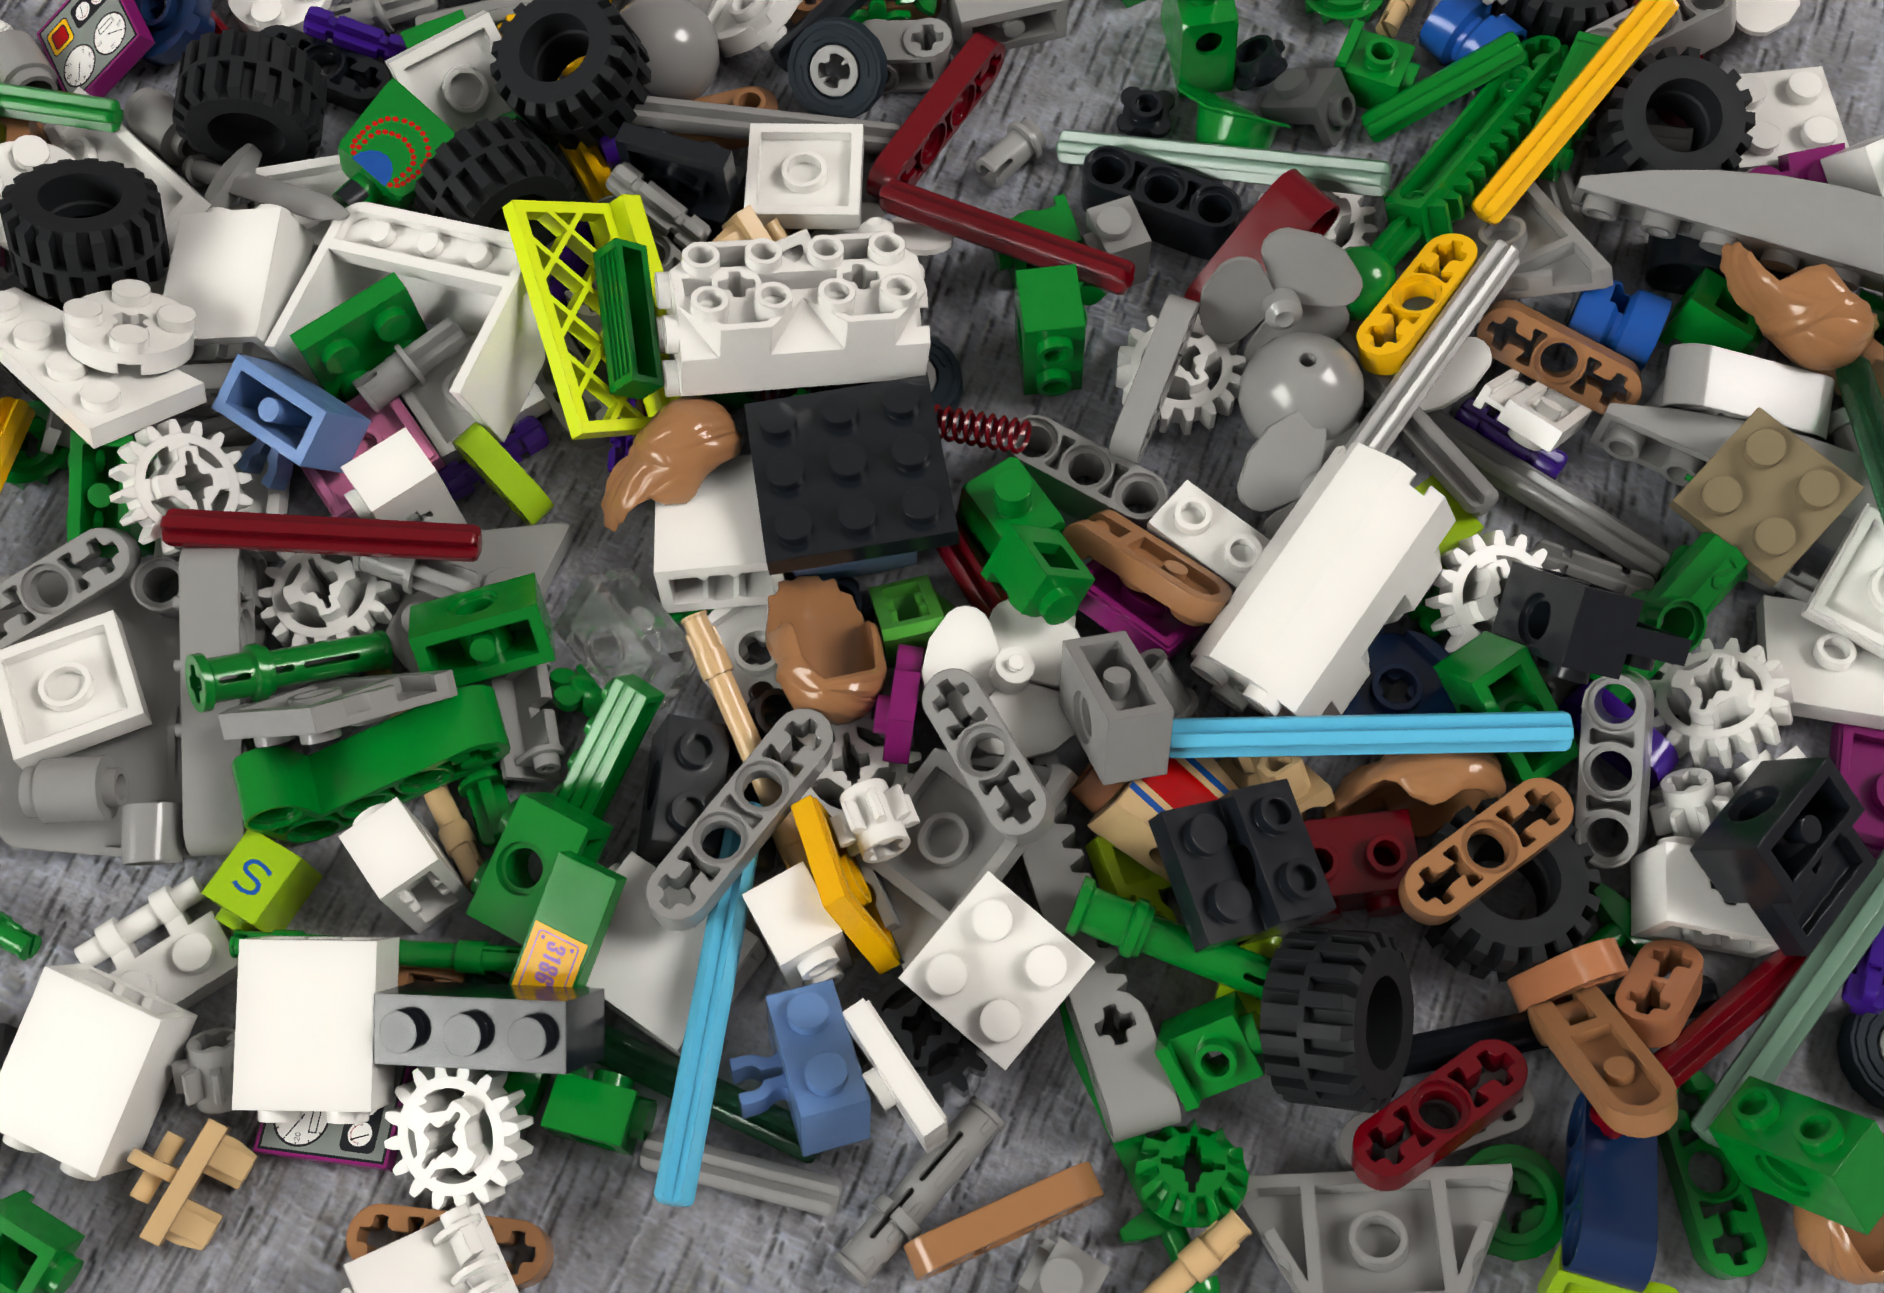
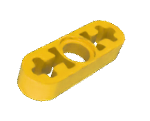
M1457 233L1443 234L1433 238L1423 247L1357 331L1356 339L1359 361L1365 370L1376 375H1392L1399 371L1478 261L1477 246L1471 238ZM1440 266L1444 267L1441 271L1442 281L1440 280ZM1414 297H1427L1434 301L1428 308L1418 311L1408 310L1402 306L1407 300ZM1395 335H1396V342H1397V343L1391 342V340L1395 337Z

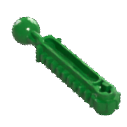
M1549 35L1535 36L1521 42L1526 54L1524 62L1490 80L1396 188L1388 190L1386 195L1383 196L1388 225L1370 246H1349L1344 249L1361 274L1363 284L1360 295L1354 302L1346 305L1350 315L1349 321H1365L1397 281L1394 267L1408 251L1419 253L1433 238L1453 233L1452 227L1455 223L1465 217V212L1471 206L1475 197L1533 129L1569 53L1568 45H1561L1560 40Z

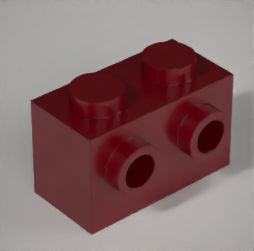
M1408 809L1304 821L1337 906L1333 911L1307 925H1319L1336 921L1342 917L1341 912L1367 909V914L1370 917H1387L1405 912L1399 901V885L1410 866L1419 859Z

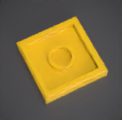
M812 795L790 805L824 909L880 975L900 965L899 959H901L899 949L891 931L886 929L875 905L876 896L872 886L865 882L855 856H849L846 847L840 848L829 821L831 815L817 798H813Z

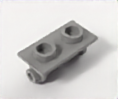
M550 662L488 679V685L495 690L511 747L510 753L500 760L504 780L553 784L561 782L560 760L565 757V748L560 745L555 711L549 709L548 701L552 699L548 672L551 670Z

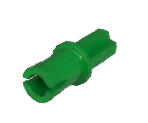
M498 762L462 777V782L459 783L457 788L459 795L462 798L468 799L480 843L485 848L497 846L501 838V834L498 831L499 823L503 813L510 805L505 788L510 780L503 779L502 770L499 769Z

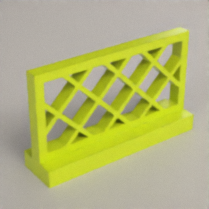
M621 194L610 203L511 200L502 209L572 440L636 435L650 422L658 410L681 396L666 397L664 387L656 390L643 399L648 416L645 417L626 401L628 397L610 394L609 386L594 374L600 359L606 363L603 332L601 331L600 335H598L578 318L576 314L584 302L600 316L598 292L592 287L596 279L593 253L612 239L619 238L646 245L655 317L666 315L665 309H658L654 273L664 271L641 196ZM528 220L539 221L557 237L550 250L533 236ZM579 221L589 222L596 248L574 230ZM565 245L589 265L583 278L559 259ZM549 274L553 275L573 293L567 307L551 295L546 280ZM567 331L591 350L584 365L568 352L564 340ZM660 354L661 365L663 360H670L669 354ZM585 389L608 407L602 420L589 421L582 399Z

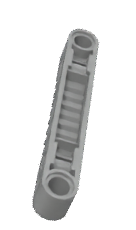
M1056 750L1050 754L1027 759L1030 765L1052 767V763L1061 764ZM981 752L983 757L988 756V755L984 754L983 752ZM1061 801L1055 809L1054 820L1049 831L1039 840L1030 843L1017 861L1033 909L1095 961L1064 999L1106 1128L1113 1143L1179 1123L1181 1122V1111L1175 1089L1154 1052L1157 1037L1149 1014L1141 1001L1126 992L1128 982L1126 974H1116L1119 957L1117 949L1108 948V943L1080 932L1074 937L1064 934L1084 877H1092L1090 873H1082L1084 854L1082 849L1074 848L1075 828L1074 825L1066 824L1067 805L1065 801ZM1113 1021L1117 1030H1126L1124 1044L1115 1045L1110 1035L1102 1036L1104 1022Z

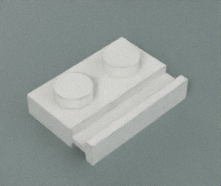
M1513 368L1486 383L1473 403V406L1480 410L1487 405H1491L1499 410L1501 413L1496 420L1510 428L1508 434L1515 442L1533 451L1544 449L1548 453L1581 430L1593 412L1592 409L1538 381L1535 383L1523 377L1522 373Z

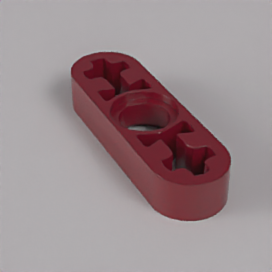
M1497 1039L1479 1041L1389 1103L1383 1110L1378 1111L1365 1120L1357 1128L1353 1137L1351 1161L1357 1177L1364 1184L1376 1190H1398L1507 1113L1520 1102L1524 1093L1528 1076V1067L1524 1056L1517 1048L1505 1041ZM1482 1066L1492 1073L1501 1068L1507 1072L1504 1086L1495 1079L1488 1081L1477 1089L1473 1103L1468 1092L1479 1083ZM1430 1100H1444L1457 1109L1460 1121L1452 1128L1436 1129L1424 1122L1420 1116L1419 1108ZM1406 1123L1411 1137L1400 1145L1397 1164L1393 1165L1387 1158H1381L1374 1162L1371 1159L1373 1143L1377 1142L1384 1149L1392 1147L1403 1139Z

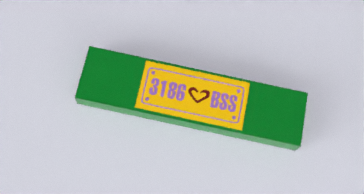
M570 850L559 852L508 985L585 988L627 878ZM485 1070V1075L494 1072V1070ZM508 1071L507 1080L503 1086L505 1091L510 1093L523 1089L526 1095L515 1106L518 1115L532 1116L535 1119L552 1074ZM532 1125L529 1126V1127H527V1128H525V1129H523V1130H521L520 1132L531 1128Z

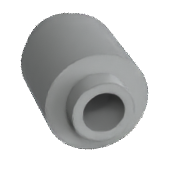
M20 30L0 32V82L58 91L57 74L32 36Z
M152 87L137 90L129 97L124 108L125 119L128 122L129 129L135 136L171 165H182L188 156L202 154V152L191 148L188 145V140L181 138L176 131V124L173 123L172 118L175 100L173 95L165 90Z
M109 755L42 759L38 762L37 766L25 767L21 772L18 783V798L23 814L28 818H39L45 824L111 820L117 814L119 806L126 804L129 795L127 773L124 768L117 767L116 762Z

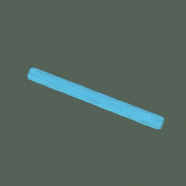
M1565 711L1173 718L1169 758L1559 752L1570 749L1572 739H1574V727L1571 715Z
M751 801L749 802L750 804L755 805L757 807H763V805ZM728 828L724 830L719 859L732 856L741 844V839L737 833ZM759 852L708 914L654 1189L657 1202L664 1205L689 1207L695 1200L748 914V907L742 894L753 887Z

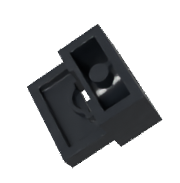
M626 122L622 123L614 140L621 164L624 162L630 163L644 174V182L648 184L652 180L688 209L686 215L692 217L695 214L711 228V234L706 242H711L723 231L721 226L735 213L744 208L747 168L734 163L732 150L722 148L711 141L698 142L675 136L653 126L645 128ZM670 232L667 235L670 240H673L675 236Z
M1515 561L1512 562L1491 631L1493 634L1525 645L1536 666L1548 668V674L1580 684H1588L1590 674L1619 680L1623 665L1647 671H1653L1656 660L1684 666L1693 641L1638 621L1644 600L1607 589L1569 574Z
M668 714L653 735L636 854L644 860L661 863L743 764L726 724ZM752 782L749 783L744 791L745 799L748 802L761 804ZM725 828L713 830L706 835L702 842V849L708 856L719 859ZM772 837L759 850L755 872L768 874L774 869L776 846ZM692 858L686 861L691 864L692 869H700Z
M1829 756L1761 761L1690 849V852L1725 902L1748 903L1785 956H1808L1877 864L1852 827L1865 809Z
M1287 778L1234 789L1218 800L1162 811L1148 821L1196 953L1236 942L1238 946L1288 934L1289 932H1294L1295 928L1305 926L1337 908Z

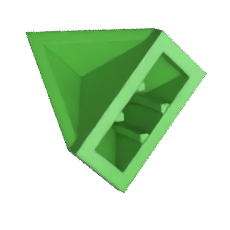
M928 574L869 587L868 590L876 624L883 641L887 668L896 666L899 644L924 647L923 663L929 638L948 612L955 609L956 606L932 587Z

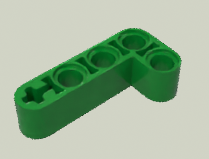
M487 685L460 687L457 689L458 695L414 707L308 756L281 746L261 747L242 753L231 762L245 828L289 843L298 844L318 841L352 827L356 817L371 806L388 803L395 797H398L404 804L496 763L510 753L511 747L495 690Z

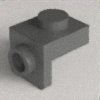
M1340 67L1286 68L1277 77L1258 107L1263 118L1284 124H1313L1324 147L1337 146L1357 112L1355 98L1348 88Z

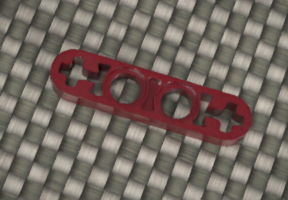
M979 32L971 36L877 157L867 179L866 190L869 195L880 200L879 191L882 186H886L890 179H897L914 186L917 184L997 78L1005 58L1006 50L1004 44Z

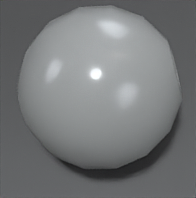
M632 0L619 12L647 50L650 61L646 65L652 71L651 83L643 85V88L647 91L648 96L694 100L707 91L713 83L720 65L718 34L700 7L690 0Z
M1295 332L1276 337L1255 351L1240 378L1238 395L1240 411L1248 431L1256 439L1261 436L1268 426L1288 414L1298 411L1312 428H1326V440H1335L1354 426L1355 421L1357 422L1364 410L1363 374L1355 357L1340 343L1331 338L1312 332Z

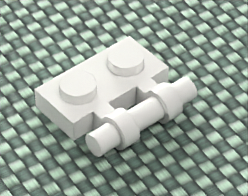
M195 876L189 877L173 888L167 884L148 895L149 903L121 920L115 917L110 918L94 929L95 936L74 948L75 955L80 963H86L92 967L111 957L116 970L110 973V975L185 1010L238 977V958H232L229 952V943L232 935L228 928L214 919L217 914L213 911L208 912L194 922L187 912V909L207 898L201 894L204 887ZM164 924L170 937L140 955L134 942Z

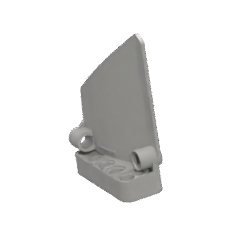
M184 547L178 562L170 557L163 556L149 558L137 567L131 578L34 636L37 637L113 610L122 622L152 724L61 757L109 755L114 759L117 767L124 768L129 781V795L126 804L119 806L117 814L113 819L45 824L39 818L26 817L21 810L18 798V783L23 770L13 760L0 711V837L5 843L14 848L121 857V865L127 866L181 863L187 857L229 855L248 829L244 826L231 762L242 753L257 747H255L253 738L224 740L218 714L241 704L247 698L215 703L213 710L203 713L198 712L193 706L188 693L185 678V661L188 655L202 653L206 658L239 653L242 651L243 646L247 644L257 643L260 646H266L268 625L262 620L260 613L268 607L258 597V590L271 587V580L264 573L268 565L262 555L254 550H241L240 548ZM58 572L43 574L38 582L40 598L46 604L53 607L63 603L68 595L66 579ZM13 575L0 576V583ZM179 576V591L177 595L173 596V599L161 603L159 598L160 587L170 577ZM23 604L13 609L0 610V631L7 633L3 625L7 620L18 613L30 611ZM237 675L222 677L219 681L236 678Z

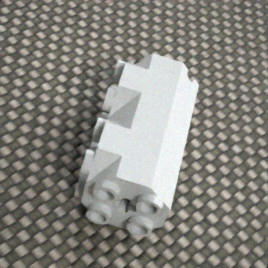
M879 231L876 233L817 235L807 243L806 253L797 262L782 256V247L767 238L693 242L683 249L682 261L670 271L654 273L658 309L666 310V315L655 317L660 354L666 353L670 355V360H663L662 363L666 397L881 382L926 375L931 344L929 325L921 326L920 308H928L927 288L917 255L906 250L904 239L893 232Z
M1359 442L1352 443L1347 450L1344 445L1337 446L1235 590L1227 605L1216 617L1191 653V656L1194 658L1190 665L1191 669L1214 685L1210 692L1217 699L1240 713L1244 711L1246 706H1249L1263 714V717L1342 715L1370 675L1368 647L1383 625L1396 622L1404 613L1414 611L1443 569L1439 545L1456 522L1446 497L1433 486L1429 487L1424 496L1410 485L1417 473L1397 459Z

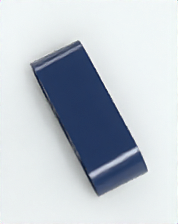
M1580 1091L1573 1104L1566 1137L1561 1264L1565 1271L1642 1293L1651 1279L1657 1254V1136L1636 1138L1622 1135L1618 1139L1606 1137L1603 1135L1600 1127L1591 1121L1589 1112L1592 1105L1582 1091Z

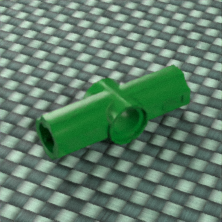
M1703 532L1651 590L1642 589L1630 595L1644 600L1638 621L1693 640L1689 650L1690 653L1699 646L1705 636L1707 628L1706 617L1748 572L1746 565L1749 561L1737 547L1730 545L1717 534ZM1656 660L1653 671L1642 670L1628 665H1623L1622 669L1636 671L1649 681L1666 662ZM1590 674L1589 681L1593 682L1602 676ZM1609 684L1606 686L1607 690L1612 692L1626 705L1634 698L1631 690L1623 685Z

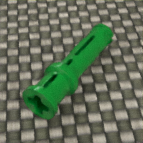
M378 630L370 634L323 640L270 651L264 645L260 646L257 643L243 646L241 652L206 658L202 653L188 655L185 661L186 685L193 706L198 712L203 713L213 710L215 703L251 697L253 701L267 700L270 696L275 695L278 688L320 680H330L336 677L377 669H390L393 664V649L387 633L384 630ZM346 655L344 659L304 666L305 662ZM275 667H281V670L276 671ZM237 675L236 678L219 681L222 677Z
M1088 876L1084 877L1064 934L1074 937L1080 932L1118 947L1119 955L1128 959L1131 956L1137 958L1141 952L1254 996L1259 1001L1262 1000L1266 974L1269 971L1272 957H1265L1235 944H1228L1196 953L1186 925L1155 914L1156 906L1151 905L1150 900L1140 897L1137 901L1133 902L1097 888L1095 879Z

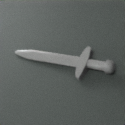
M250 143L237 150L223 165L215 164L204 154L190 155L182 164V173L187 182L196 187L209 185L204 195V198L211 204L209 208L222 207L228 209L239 197L261 204L278 205L286 208L292 214L312 220H346L350 216V212L328 195L255 174L262 153Z

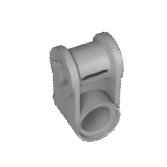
M924 18L919 20L891 21L871 19L862 22L878 37L887 56L888 77L882 95L908 92L928 93L954 59L949 53L953 44L951 29L947 23L940 19ZM928 34H932L934 37L932 49L930 48ZM930 63L932 67L933 78H930L927 72Z

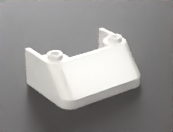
M358 202L346 207L350 212V216L346 220H333L264 345L283 364L322 388L289 335L394 272L409 292L423 322L437 325L444 319L451 318L462 331L478 335L449 392L497 441L504 443L545 361V348L510 232L370 202Z

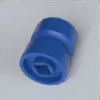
M1441 0L1423 25L1418 41L1419 46L1438 61L1448 64L1457 61L1510 31H1513L1518 36L1520 42L1527 40V30L1504 13L1496 17L1491 15V4L1487 6L1482 0ZM1487 83L1477 87L1475 90L1480 91Z
M1614 279V285L1605 289L1581 291L1566 326L1629 358L1642 372L1663 330L1671 309L1672 299L1643 289H1639L1631 295L1626 294L1623 282ZM1560 343L1561 346L1573 349L1568 344Z

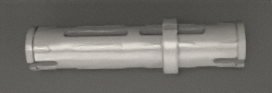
M972 1096L965 1108L948 1126V1140L928 1154L925 1151L924 1155L888 1196L880 1193L872 1203V1206L875 1208L873 1214L840 1252L837 1251L833 1256L835 1261L860 1285L867 1289L871 1285L872 1279L907 1239L911 1241L920 1236L922 1233V1229L919 1227L920 1223L962 1177L963 1173L998 1132H1002L1006 1127L998 1114L982 1100Z

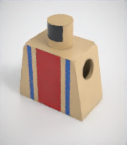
M1169 758L1167 774L1125 782L1115 796L1094 815L1087 826L1094 833L1115 845L1116 848L1141 865L1170 882L1148 821L1162 811L1218 800L1231 790L1239 788L1214 758Z

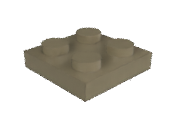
M1758 407L1672 500L1668 507L1701 533L1717 534L1730 545L1737 547L1749 561L1746 568L1772 588L1865 487Z

